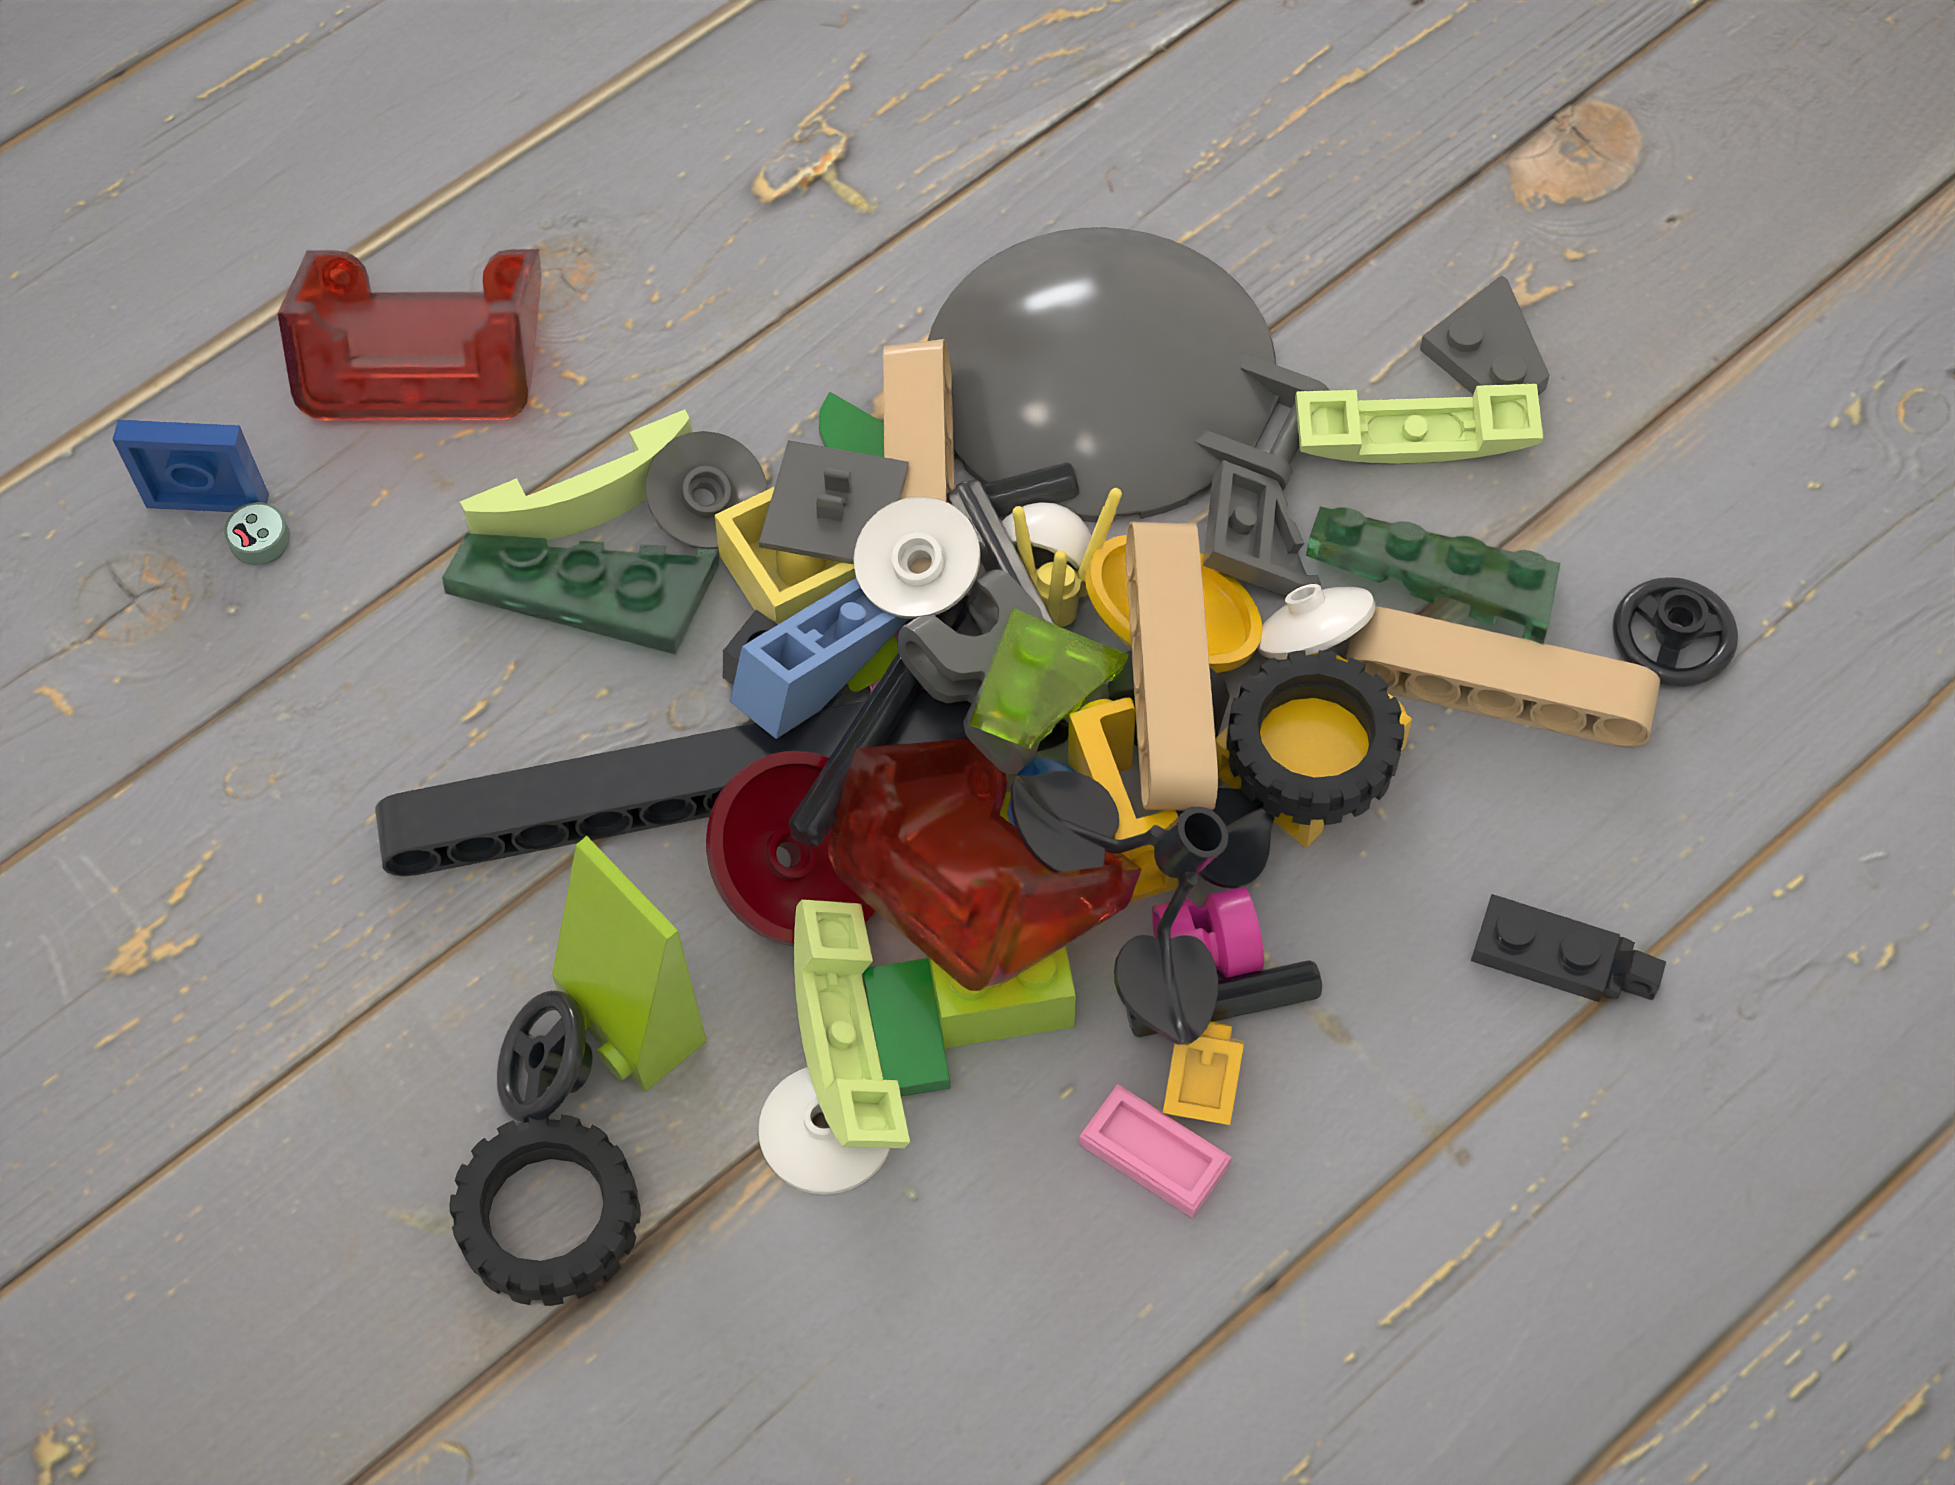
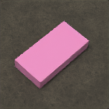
M1119 1084L1115 1086L1079 1136L1080 1146L1192 1219L1229 1168L1232 1158Z

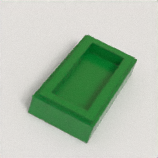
M922 958L868 967L863 974L883 1080H898L901 1097L950 1089V1077L929 959Z

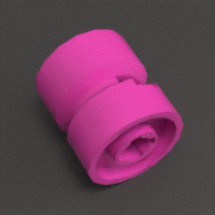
M1245 887L1208 894L1203 906H1197L1190 898L1185 900L1171 927V938L1189 935L1201 940L1211 953L1217 971L1224 978L1263 970L1264 950L1260 926L1253 901ZM1169 903L1152 906V926L1155 938H1157V926Z

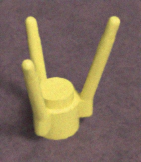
M1113 488L1108 495L1079 570L1076 573L1066 564L1067 553L1063 550H1058L1055 553L1054 562L1042 565L1039 570L1035 569L1025 511L1020 506L1013 509L1012 514L1018 553L1057 628L1065 627L1076 619L1078 600L1080 597L1088 595L1085 583L1086 568L1095 550L1103 547L1122 497V492L1118 488Z

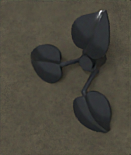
M1052 771L1034 776L1018 775L1011 785L1010 795L1014 824L1025 847L1049 871L1066 878L1089 879L1102 869L1105 861V851L1112 854H1120L1152 845L1154 846L1155 862L1160 871L1169 877L1178 878L1179 885L1157 926V938L1139 935L1130 939L1119 951L1115 959L1113 972L1117 993L1122 1003L1132 1015L1173 1043L1190 1045L1203 1034L1211 1021L1218 995V974L1213 957L1205 944L1198 938L1189 935L1171 938V927L1190 890L1198 884V873L1204 880L1213 885L1231 889L1247 886L1262 873L1269 857L1271 832L1275 816L1263 810L1264 803L1257 797L1251 801L1241 789L1218 788L1213 811L1205 807L1176 810L1178 818L1166 829L1154 825L1145 833L1117 840L1111 837L1119 827V812L1109 791L1099 782L1083 774L1071 771Z

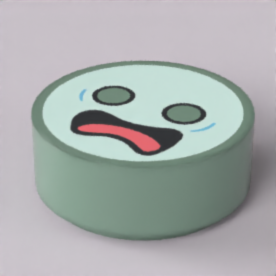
M253 502L239 507L228 517L224 527V535L233 555L238 560L252 565L265 564L275 560L285 551L290 540L289 528L283 514L275 506L264 502Z

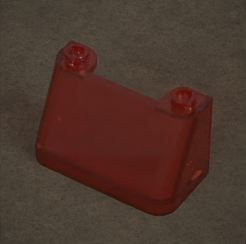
M509 249L499 251L491 256L483 271L482 282L484 292H371L366 267L357 257L348 252L338 250H307L277 313L290 392L295 405L302 413L320 420H495L516 416L526 406L531 392L542 280L539 249Z
M969 738L856 748L829 837L828 852L833 871L841 881L966 989L980 991L1001 987L1118 914L1130 902L1142 869L1122 853L1112 854L1105 851V861L1101 867L1057 873L1049 871L1031 855L1021 840L1016 827L1000 815L1008 785L1007 774L996 768L993 762L987 759Z

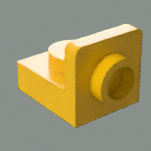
M1210 1021L1203 1034L1190 1045L1174 1043L1163 1113L1230 1125L1244 1047V1040L1231 1038L1233 1026Z

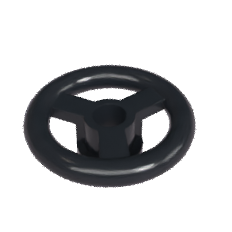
M1664 577L1643 582L1631 589L1622 598L1613 617V638L1621 657L1625 662L1649 668L1658 675L1660 684L1687 687L1705 683L1718 676L1727 668L1737 649L1738 629L1731 610L1716 593L1691 580ZM1663 596L1659 602L1654 599L1656 597ZM1636 611L1656 628V638L1661 644L1656 662L1648 658L1634 641L1631 623ZM1719 636L1717 648L1708 660L1689 668H1675L1680 650L1689 646L1692 640Z
M550 990L533 997L518 1012L504 1038L497 1066V1090L500 1102L507 1114L519 1122H529V1118L541 1120L550 1116L560 1107L568 1094L577 1092L589 1077L593 1054L590 1045L585 1041L584 1017L577 1002L565 992ZM557 1011L561 1015V1019L545 1036L534 1037L529 1033L534 1024L547 1012ZM520 1055L525 1058V1070L528 1073L525 1101L521 1098L517 1086V1067Z

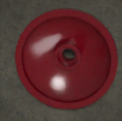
M784 751L770 754L754 761L736 773L719 793L710 813L706 833V854L710 874L726 906L739 921L758 935L789 946H794L796 906L801 900L861 904L866 923L880 906L887 892L894 860L892 834L888 820L878 799L863 780L857 786L822 843L811 847L804 842L795 840L790 835L789 819L829 759V757L806 751ZM778 847L786 849L790 854L791 863L789 867L783 866L778 861L776 855Z

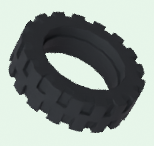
M1305 650L1288 653L1285 660L1277 662L1276 658H1273L1260 665L1259 674L1256 677L1250 674L1241 684L1238 698L1234 697L1226 738V750H1229L1228 763L1233 777L1240 776L1242 780L1241 790L1251 801L1257 797L1264 803L1263 810L1278 818L1281 813L1292 816V822L1301 825H1310L1311 820L1322 819L1324 825L1340 823L1344 815L1352 813L1354 817H1357L1370 808L1373 798L1380 800L1387 792L1391 778L1395 776L1405 733L1404 724H1400L1402 713L1400 704L1396 697L1390 698L1387 694L1388 684L1377 673L1372 677L1365 672L1366 665L1350 657L1348 662L1336 659V652L1319 650L1318 656H1306ZM1317 698L1337 703L1355 715L1367 732L1369 741L1367 755L1357 766L1335 776L1314 778L1291 772L1275 761L1263 745L1260 735L1262 722L1273 709L1291 700Z
M561 1114L560 1120L549 1119V1117L541 1120L529 1118V1122L516 1125L514 1120L503 1124L497 1128L499 1133L497 1136L493 1137L489 1142L483 1138L471 1150L472 1160L468 1166L462 1163L454 1181L458 1189L456 1195L451 1194L449 1203L450 1214L454 1222L452 1231L456 1242L468 1265L474 1273L481 1277L483 1283L497 1294H500V1292L509 1294L514 1302L530 1305L531 1300H542L545 1306L564 1304L563 1297L574 1294L577 1295L578 1299L585 1297L595 1291V1283L603 1277L609 1281L621 1268L620 1258L624 1253H631L637 1238L634 1230L636 1223H640L641 1209L637 1195L638 1190L627 1160L621 1149L609 1141L604 1131L593 1124L590 1128L584 1127L579 1118ZM549 1159L575 1162L590 1171L600 1185L603 1207L600 1220L586 1241L566 1255L542 1261L517 1258L500 1247L492 1235L489 1215L493 1198L507 1178L528 1164Z

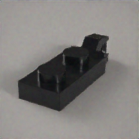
M1491 894L1471 957L1472 962L1597 1002L1600 1001L1602 996L1619 999L1621 991L1653 1000L1660 988L1666 966V961L1638 950H1633L1635 942L1625 937H1620L1618 933Z

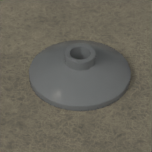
M708 431L687 433L668 442L654 457L649 467L645 484L647 505L658 526L677 542L692 548L705 550L718 549L715 514L767 490L763 469L751 451L729 436ZM698 489H706L713 494L715 501L711 505H700L695 501L693 492Z

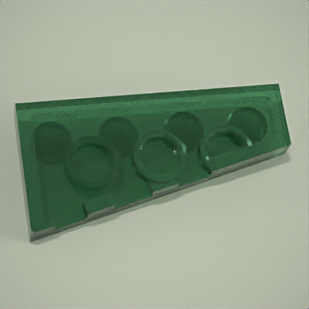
M1322 506L1318 510L1306 551V556L1377 583L1387 580L1390 576L1400 579L1403 585L1411 591L1410 595L1430 603H1434L1439 597L1445 596L1471 606L1468 617L1493 626L1498 616L1525 626L1522 637L1542 645L1544 644L1561 563L1547 560L1537 552L1529 550L1512 552L1487 546L1481 540L1470 536H1456L1453 538L1425 531L1421 526L1411 522L1389 523L1365 517L1361 512L1351 508L1338 507L1330 509Z
M467 533L442 576L445 594L676 655L719 567L718 549L696 548L695 556L667 554L666 546L640 544L639 552L605 550L604 542L579 541V545L569 548L548 547L545 538Z

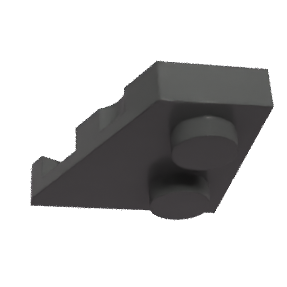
M1502 275L1422 337L1420 350L1472 394H1474L1476 386L1537 384L1538 395L1546 390L1550 376L1509 281Z
M1223 460L1212 478L1203 566L1286 597L1295 589L1305 585L1318 584L1321 586L1318 575L1306 574L1298 555V551L1304 545V541L1296 523L1288 515V503L1279 482Z

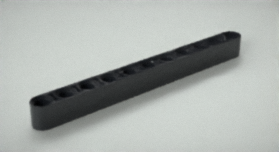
M925 689L919 690L862 780L867 785L988 762L989 760L965 734L963 722L971 707V703L968 701L945 703L934 699ZM866 701L822 709L777 739L757 723H751L387 796L375 806L382 868L394 876H416L577 844L586 836L592 841L710 817L713 805L727 782L744 767L762 757L784 751H806L830 758ZM1034 704L1023 706L1039 732L1037 752L1054 748L1068 739L1069 723L1051 709Z

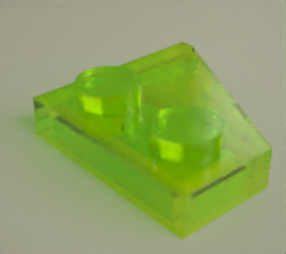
M1012 608L1004 625L969 725L1032 749L1052 732L1055 725L1061 719L1068 718L1069 713L1076 712L1082 707L1093 692L1108 680H1114L1122 671L1129 655Z

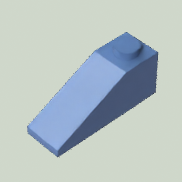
M854 578L742 646L730 702L777 739L819 712L909 619L893 616L879 609L867 598L857 578Z

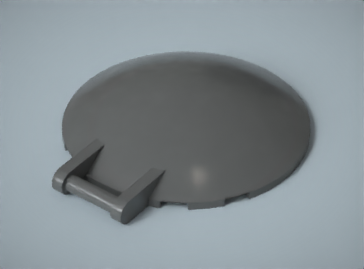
M1091 227L1061 230L1019 242L997 253L968 274L951 292L940 308L927 340L945 339L947 343L952 375L954 452L965 463V470L983 485L1061 463H1071L1078 482L1079 494L1075 498L1056 502L1055 504L1070 509L1084 522L1098 521L1102 508L1113 488H1118L1122 492L1115 515L1139 513L1140 518L1143 519L1187 505L1188 497L1212 484L1213 474L1223 460L1277 480L1283 491L1292 476L1293 470L1290 464L1299 448L1296 392L1330 391L1325 384L1316 379L1276 365L1271 334L1262 314L1243 287L1223 268L1204 255L1173 240L1130 229ZM1278 403L1290 407L1291 410L1270 452L1267 453L1257 449L1256 447Z

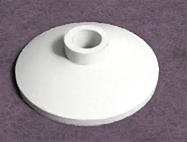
M931 497L901 499L879 510L862 529L854 551L855 575L867 598L884 612L907 619H916L923 615L935 616L956 605L972 587L980 566L979 540L968 518L953 505ZM919 558L932 560L931 567L927 571L920 574L910 571L911 565L915 560Z
M1318 584L1299 587L1287 595L1285 598L1286 605L1277 610L1262 624V638L1257 649L1264 657L1285 660L1290 652L1305 650L1306 656L1318 653L1319 650L1333 647L1354 635L1369 622L1376 609L1374 598L1368 590L1359 587L1321 589V586Z
M808 1067L803 1068L781 1081L764 1103L758 1126L763 1156L771 1170L782 1181L797 1190L818 1195H832L852 1190L869 1180L881 1168L891 1148L842 1147L830 1127L826 1129L816 1127L812 1120L818 1113L822 1112V1109L819 1105Z

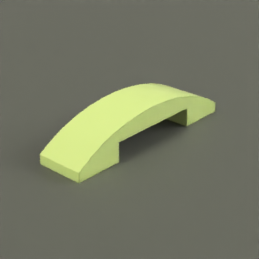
M1537 384L1476 386L1473 397L1358 401L1357 390L1296 392L1295 396L1300 452L1330 459L1390 464L1444 462L1506 453L1541 444L1543 440Z
M684 409L629 432L633 453L526 496L516 478L460 501L474 543L485 545H519L558 539L601 525L638 506L646 500V477L654 457L668 442L681 435L692 433L690 418L686 410Z
M801 900L796 906L794 929L796 1001L802 1044L819 1105L833 1134L842 1147L905 1149L910 1143L898 1080H883L862 973L873 962L862 906L858 903Z

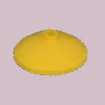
M1121 535L1105 541L1101 549L1095 550L1086 568L1085 583L1089 598L1101 621L1122 643L1131 649L1126 576L1127 535ZM1200 553L1209 667L1216 673L1226 672L1244 665L1252 657L1262 638V620L1255 602L1242 584L1235 577L1203 566L1204 554Z

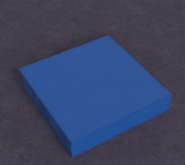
M117 420L112 440L146 508L234 512L245 504L253 502L267 503L269 493L240 425Z

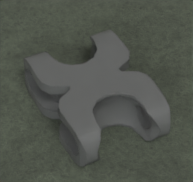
M992 570L975 580L968 599L969 612L980 628L982 635L973 637L958 634L936 616L923 615L912 620L899 630L898 653L909 671L934 699L945 703L962 701L971 703V707L963 722L965 734L996 768L1005 774H1014L1020 772L1033 762L1039 746V732L1023 706L1029 704L1046 706L1069 723V713L1077 712L1083 706L1095 700L1109 699V691L1100 673L1073 643L1061 638L1036 639L1035 635L1043 620L1039 605L1009 574L1002 570Z

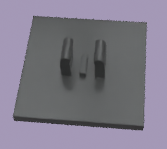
M788 440L759 539V547L854 564L856 542L866 523L879 510L901 499L909 462Z

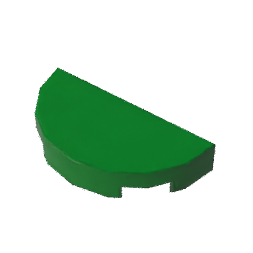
M829 392L819 413V435L824 447L884 457V422Z

